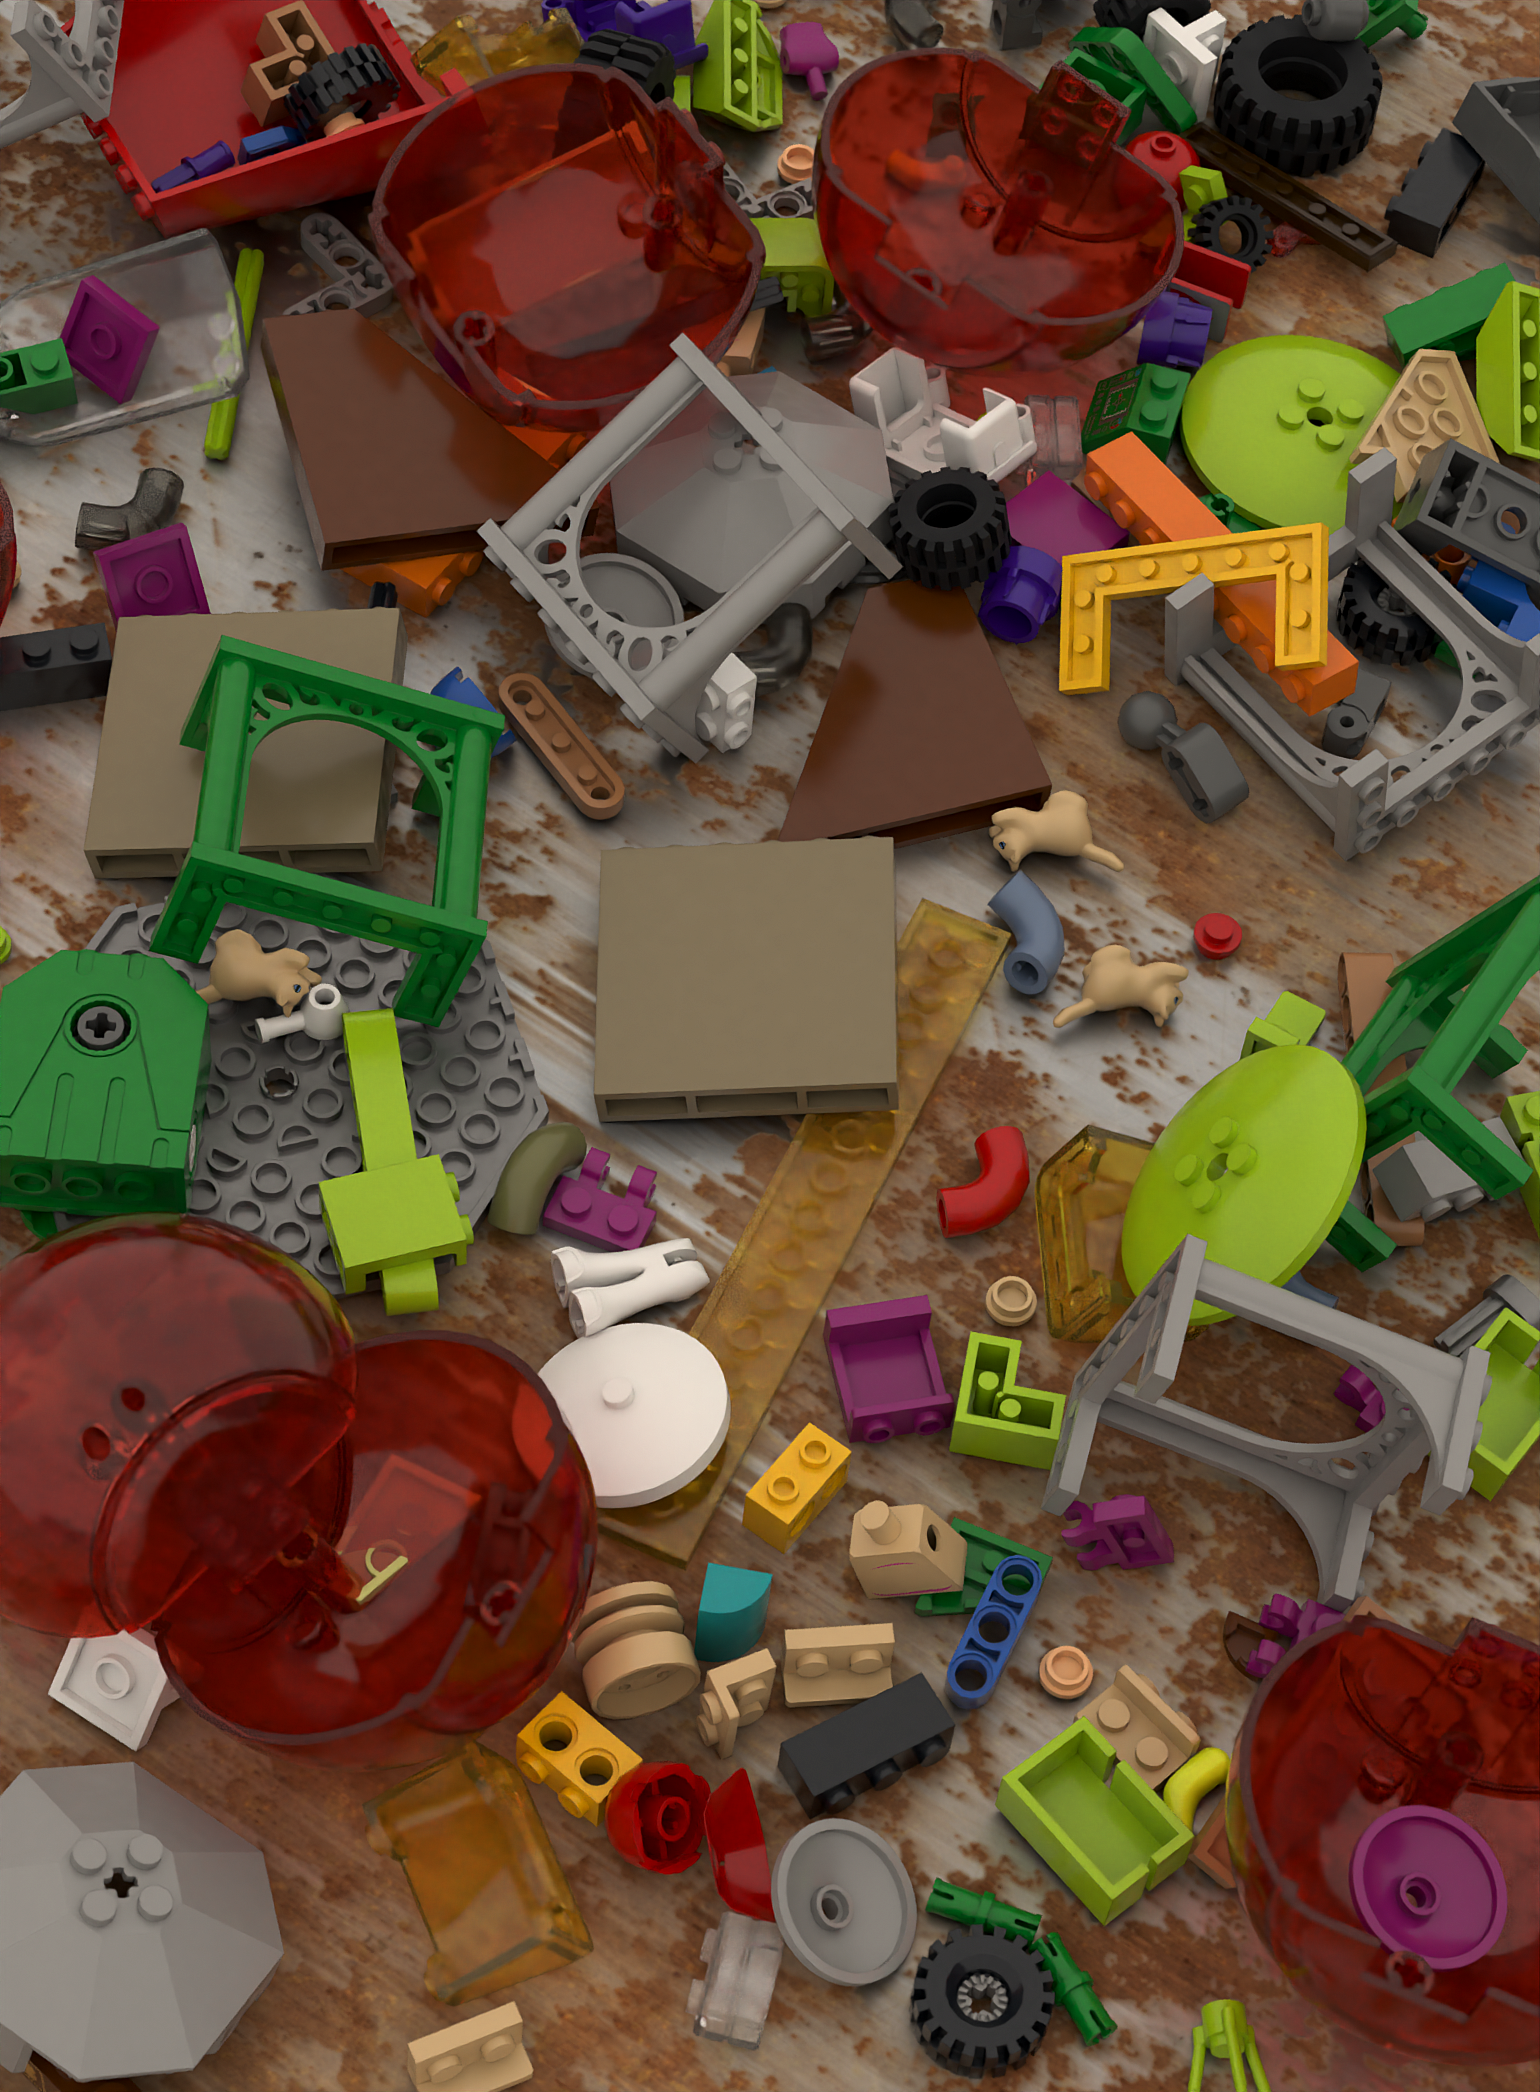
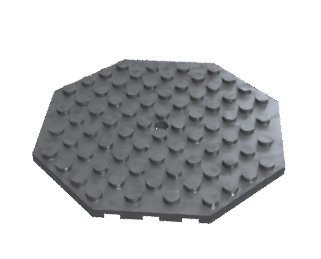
M341 872L312 873L382 892ZM169 895L164 896L165 902L139 908L136 907L135 903L115 907L84 948L107 954L131 955L140 953L150 957L164 958L197 991L209 985L210 968L216 955V940L224 933L238 929L251 934L261 945L264 953L290 948L307 955L310 958L307 968L321 976L322 982L320 984H330L339 990L347 1002L349 1012L392 1008V1000L416 955L415 952L226 902L199 963L196 964L149 951L151 935ZM486 939L439 1028L394 1016L417 1159L439 1154L445 1173L453 1171L460 1194V1201L455 1202L459 1215H468L473 1236L489 1213L500 1174L510 1155L529 1133L547 1125L549 1121V1110L544 1095H541L534 1076L535 1069L524 1038H521L518 1030L515 1012L505 983L501 981L491 943ZM308 993L301 998L300 1002L293 1007L291 1012L300 1010L301 1004ZM260 997L247 1001L222 998L217 1002L208 1004L212 1062L188 1223L156 1219L154 1221L127 1219L103 1215V1217L52 1211L59 1234L67 1237L69 1242L84 1249L100 1237L127 1228H152L179 1238L202 1261L210 1277L213 1296H217L228 1319L229 1294L334 1297V1300L381 1289L379 1271L366 1274V1290L345 1294L319 1210L318 1182L364 1172L343 1034L331 1040H318L308 1036L301 1030L271 1038L269 1042L261 1044L255 1029V1019L263 1017L265 1020L284 1014L282 1006H279L274 998ZM319 1003V1004H321V1005H328L329 1003ZM284 1079L293 1085V1090L289 1089L283 1093L270 1095L266 1085L270 1081ZM452 1254L433 1258L436 1276L449 1273L455 1265Z

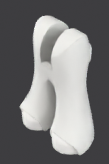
M689 1238L669 1240L622 1252L589 1253L569 1246L554 1250L551 1253L552 1275L556 1292L563 1308L569 1307L570 1324L578 1339L582 1336L588 1337L607 1327H611L655 1305L688 1299L705 1288L710 1282L703 1265L695 1261L697 1252Z

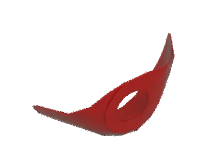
M740 1768L709 1795L703 1813L717 1893L731 1910L764 1922L775 1923L771 1898V1877L763 1831L747 1772L744 1768ZM712 1848L715 1856L716 1866L713 1858ZM724 1861L725 1864L721 1866L720 1862Z

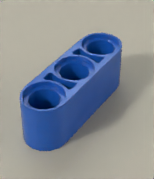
M1014 1555L1005 1558L999 1563L949 1663L945 1681L946 1693L951 1702L960 1708H979L986 1704L992 1696L1037 1603L1042 1576L1037 1564L1029 1557ZM1009 1575H1022L1031 1584V1589L1024 1595H1012L1004 1589L1002 1581ZM986 1622H999L1008 1631V1637L1000 1643H990L982 1638L979 1628ZM964 1669H974L982 1674L985 1684L977 1691H967L958 1685L955 1677Z

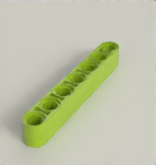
M393 1008L342 1013L344 1046L363 1171L417 1159ZM433 1258L379 1271L386 1316L439 1310L438 1288Z

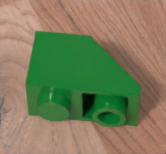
M62 338L0 353V407L37 414L78 404L74 378Z

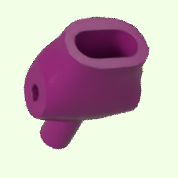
M801 22L783 27L779 33L781 43L780 64L783 73L794 76H806L812 100L818 101L826 98L828 92L823 74L838 69L839 53L837 47L826 36L820 23Z

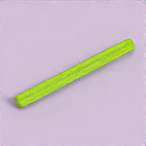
M244 248L239 256L204 442V453L209 459L217 458L224 460L229 456L264 266V254L258 248L254 250Z

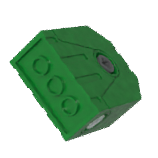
M91 949L79 951L60 950L3 987L0 1001V1207L15 1208L16 1210L67 1212V1214L102 1217L107 1215L127 1219L152 1221L156 1219L188 1223L212 1062L209 1010L205 1000L164 958L150 957L140 953L131 955L107 954Z

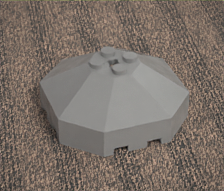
M780 371L728 377L763 414L762 417L840 502L885 546L893 538L889 510L890 505L894 504L882 431ZM708 387L609 481L617 553L637 558L651 565L670 582L683 606L690 601L705 611L731 590L817 507L762 446L754 448V454L745 455L743 449H735L742 447L743 440H752V444L756 446L760 444ZM848 540L761 624L813 619L825 607V597L836 586L843 589L865 567V556Z
M135 1762L23 1770L0 1796V2065L11 2073H22L25 2071L34 2050L64 2071L69 2078L84 2083L92 2080L193 2071L205 2054L217 2053L238 2026L241 2017L254 2001L260 1998L270 1985L284 1954L263 1852ZM113 1873H121L124 1881L134 1882L135 1887L129 1888L126 1898H118L116 1890L105 1888L104 1884L111 1882Z

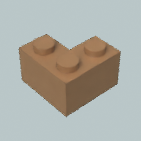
M303 0L266 13L255 41L265 59L249 65L240 92L261 127L290 116L284 106V96L290 93L288 91L289 87L294 83L300 82L298 77L303 72L309 73L313 70L312 65L318 61L323 63L328 60V55L335 52Z

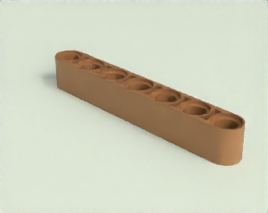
M1341 952L1339 956L1338 990L1346 1054L1392 990V987L1385 982L1394 970V961L1391 953ZM1405 1054L1395 1058L1382 1070L1365 1095L1407 1071ZM1414 1133L1363 1162L1359 1169L1364 1215L1390 1237L1397 1246H1421L1424 1238L1425 1221L1420 1216L1401 1222L1372 1169L1401 1146L1415 1142Z

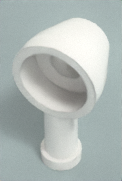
M319 984L313 987L305 997L300 1010L291 1012L289 1018L283 1014L265 1020L263 1017L255 1019V1029L261 1044L269 1042L271 1038L301 1030L312 1038L331 1040L343 1034L342 1013H349V1008L336 987L330 984ZM319 1003H329V1004H328V1005H321V1004H319Z

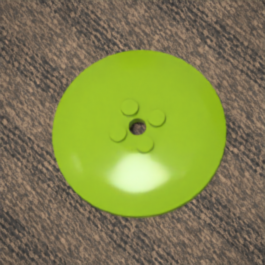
M1273 335L1243 341L1216 354L1197 371L1191 380L1182 405L1179 425L1185 454L1191 467L1209 491L1214 495L1225 494L1229 496L1234 502V512L1265 529L1322 522L1329 527L1330 536L1345 525L1348 472L1359 465L1351 464L1349 457L1401 374L1368 353L1324 338L1301 335ZM1317 419L1326 425L1318 427L1310 423L1309 420ZM1395 497L1393 500L1392 520L1399 515L1403 503L1396 502Z
M1306 1045L1276 1046L1254 1053L1229 1066L1212 1078L1184 1104L1150 1150L1135 1181L1127 1204L1122 1230L1121 1253L1126 1279L1136 1297H1138L1187 1234L1208 1242L1204 1258L1280 1288L1306 1264L1326 1239L1342 1213L1356 1182L1365 1148L1367 1124L1364 1098L1359 1084L1344 1064L1316 1047ZM1194 1299L1188 1325L1212 1324L1236 1315Z

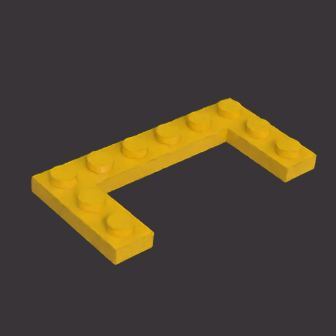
M1320 522L1062 556L1059 691L1065 695L1109 691L1111 600L1173 593L1200 573H1203L1214 584V588L1276 580L1275 667L1282 671L1327 666L1329 527Z

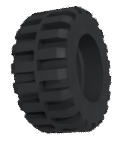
M1295 14L1293 18L1285 19L1284 15L1273 16L1267 23L1260 20L1250 25L1247 31L1244 29L1232 39L1231 44L1226 47L1222 55L1213 101L1215 124L1220 129V134L1287 175L1289 172H1299V176H1311L1314 174V171L1318 170L1322 174L1333 171L1337 168L1338 163L1344 166L1356 158V154L1362 152L1368 144L1369 137L1372 135L1383 86L1382 75L1379 72L1380 66L1372 53L1369 54V48L1360 38L1349 42H1327L1314 39L1309 33L1307 25L1303 23L1302 15ZM1292 89L1303 91L1320 100H1294L1282 96L1274 90Z

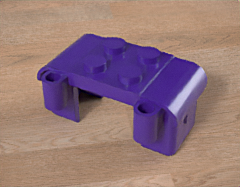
M543 0L541 2L545 38L549 41L558 42L569 38L577 48L581 49L582 45L588 42V37L591 34L603 29H611L663 43L674 56L675 64L673 67L676 70L706 59L708 56V45L701 43L695 46L691 0H668V2L655 7H651L644 0L637 3L636 0Z

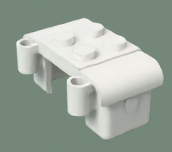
M893 347L849 381L854 414L882 431L888 469L896 471L910 480L912 478L916 480L922 478L921 473L929 470L935 473L941 471L940 468L950 467L951 470L966 467L970 468V473L981 471L987 474V480L994 479L998 483L1037 451L1029 406L1016 404L1012 398L985 387L983 388L987 414L978 421L972 420L948 409L951 401L945 369L937 365L925 367L923 358L901 348Z

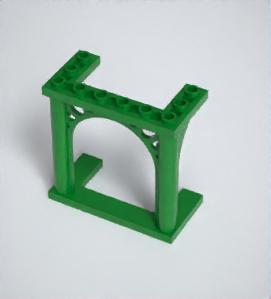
M221 635L183 724L179 745L205 752L193 842L153 930L149 951L198 964L225 903L229 902L415 952L416 955L392 1000L394 1016L439 1028L487 937L488 921L478 919L477 913L491 754L504 730L505 715ZM267 699L289 704L290 709H278L271 705ZM258 712L268 720H256L254 717ZM308 720H330L352 724L369 730L390 741L406 753L423 772L413 794L412 809L440 817L432 906L239 854L253 752L262 740L273 731L292 723ZM416 741L437 747L435 751H427L419 747Z
M1540 875L1394 968L1385 981L1392 987V990L1341 1061L1353 1074L1364 1098L1367 1130L1362 1163L1419 1131L1495 1200L1523 1186L1534 1171L1450 1094L1472 1061L1493 1079L1519 1064L1528 1051L1514 1038L1510 1030L1499 1024V1021L1527 981L1540 970ZM1469 985L1465 992L1461 990L1465 986ZM1425 1049L1412 1068L1365 1095L1378 1075L1391 1061L1407 1052ZM1347 1201L1337 1222L1325 1239L1361 1272L1388 1259L1397 1246L1390 1237L1350 1201Z

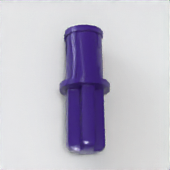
M220 140L193 158L188 156L182 158L181 165L152 181L151 187L155 193H159L222 172L228 167L234 166V155L228 145Z

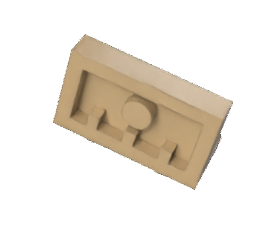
M893 1624L784 1630L780 1662L786 1706L792 1708L862 1703L893 1687L890 1669L895 1645Z
M768 1648L707 1671L704 1692L700 1694L701 1708L699 1715L696 1716V1724L707 1747L714 1745L721 1760L732 1756L737 1727L755 1722L768 1709L776 1672V1665Z
M1126 1664L1116 1672L1114 1683L1079 1711L1073 1720L1074 1724L1081 1717L1085 1716L1117 1751L1113 1766L1116 1768V1765L1125 1759L1155 1793L1161 1790L1170 1777L1197 1753L1201 1741L1193 1722L1180 1711L1174 1712L1160 1698L1154 1683L1143 1674L1137 1675Z
M510 2002L407 2043V2070L416 2091L499 2092L531 2079L533 2067L522 2044L523 2020L515 2002Z

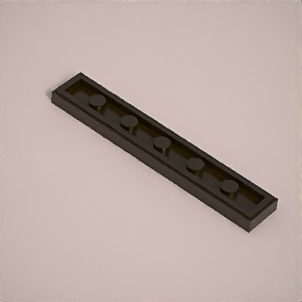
M1199 122L1179 134V136L1191 144L1197 153L1201 168L1221 171L1224 184L1243 196L1252 199L1256 204H1259L1264 209L1366 272H1369L1395 255L1398 242L1206 124Z

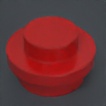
M1211 913L1197 921L1193 932V939L1202 955L1210 959L1221 960L1229 957L1239 948L1242 940V930L1240 925L1230 916L1221 913Z

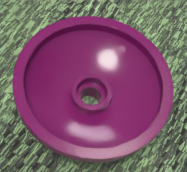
M1422 1805L1404 1806L1393 1809L1373 1821L1362 1832L1354 1845L1348 1871L1351 1900L1364 1929L1387 1954L1415 1969L1428 1972H1449L1474 1963L1493 1947L1502 1932L1506 1919L1507 1889L1501 1867L1493 1851L1469 1824L1457 1816L1438 1808ZM1406 1893L1414 1897L1417 1907H1414L1408 1901Z

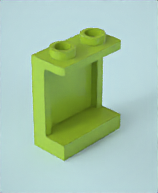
M439 1154L318 1182L319 1210L346 1295L366 1290V1274L448 1254H452L456 1267L467 1264V1245L474 1244L472 1226L467 1214L459 1215L455 1204V1202L460 1201L457 1180L453 1171L445 1173Z

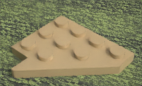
M1419 349L1407 363L1349 457L1351 464H1360L1384 447L1397 458L1394 497L1397 503H1404L1423 456L1450 438L1500 464L1455 351Z

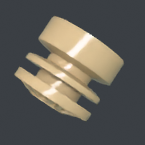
M646 1581L611 1587L582 1602L567 1618V1631L570 1640L574 1643L576 1660L584 1666L582 1680L591 1709L599 1717L630 1719L656 1713L681 1701L691 1694L700 1683L701 1672L691 1641L683 1634L685 1622L683 1616L678 1612L679 1603L675 1592L667 1584Z

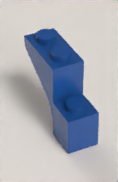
M1501 521L1503 528L1507 532L1516 534L1510 525ZM1472 556L1471 559L1478 563L1475 568L1466 565L1456 586L1458 592L1463 593L1462 596L1488 621L1511 637L1527 642L1539 634L1540 611L1530 600L1525 583Z

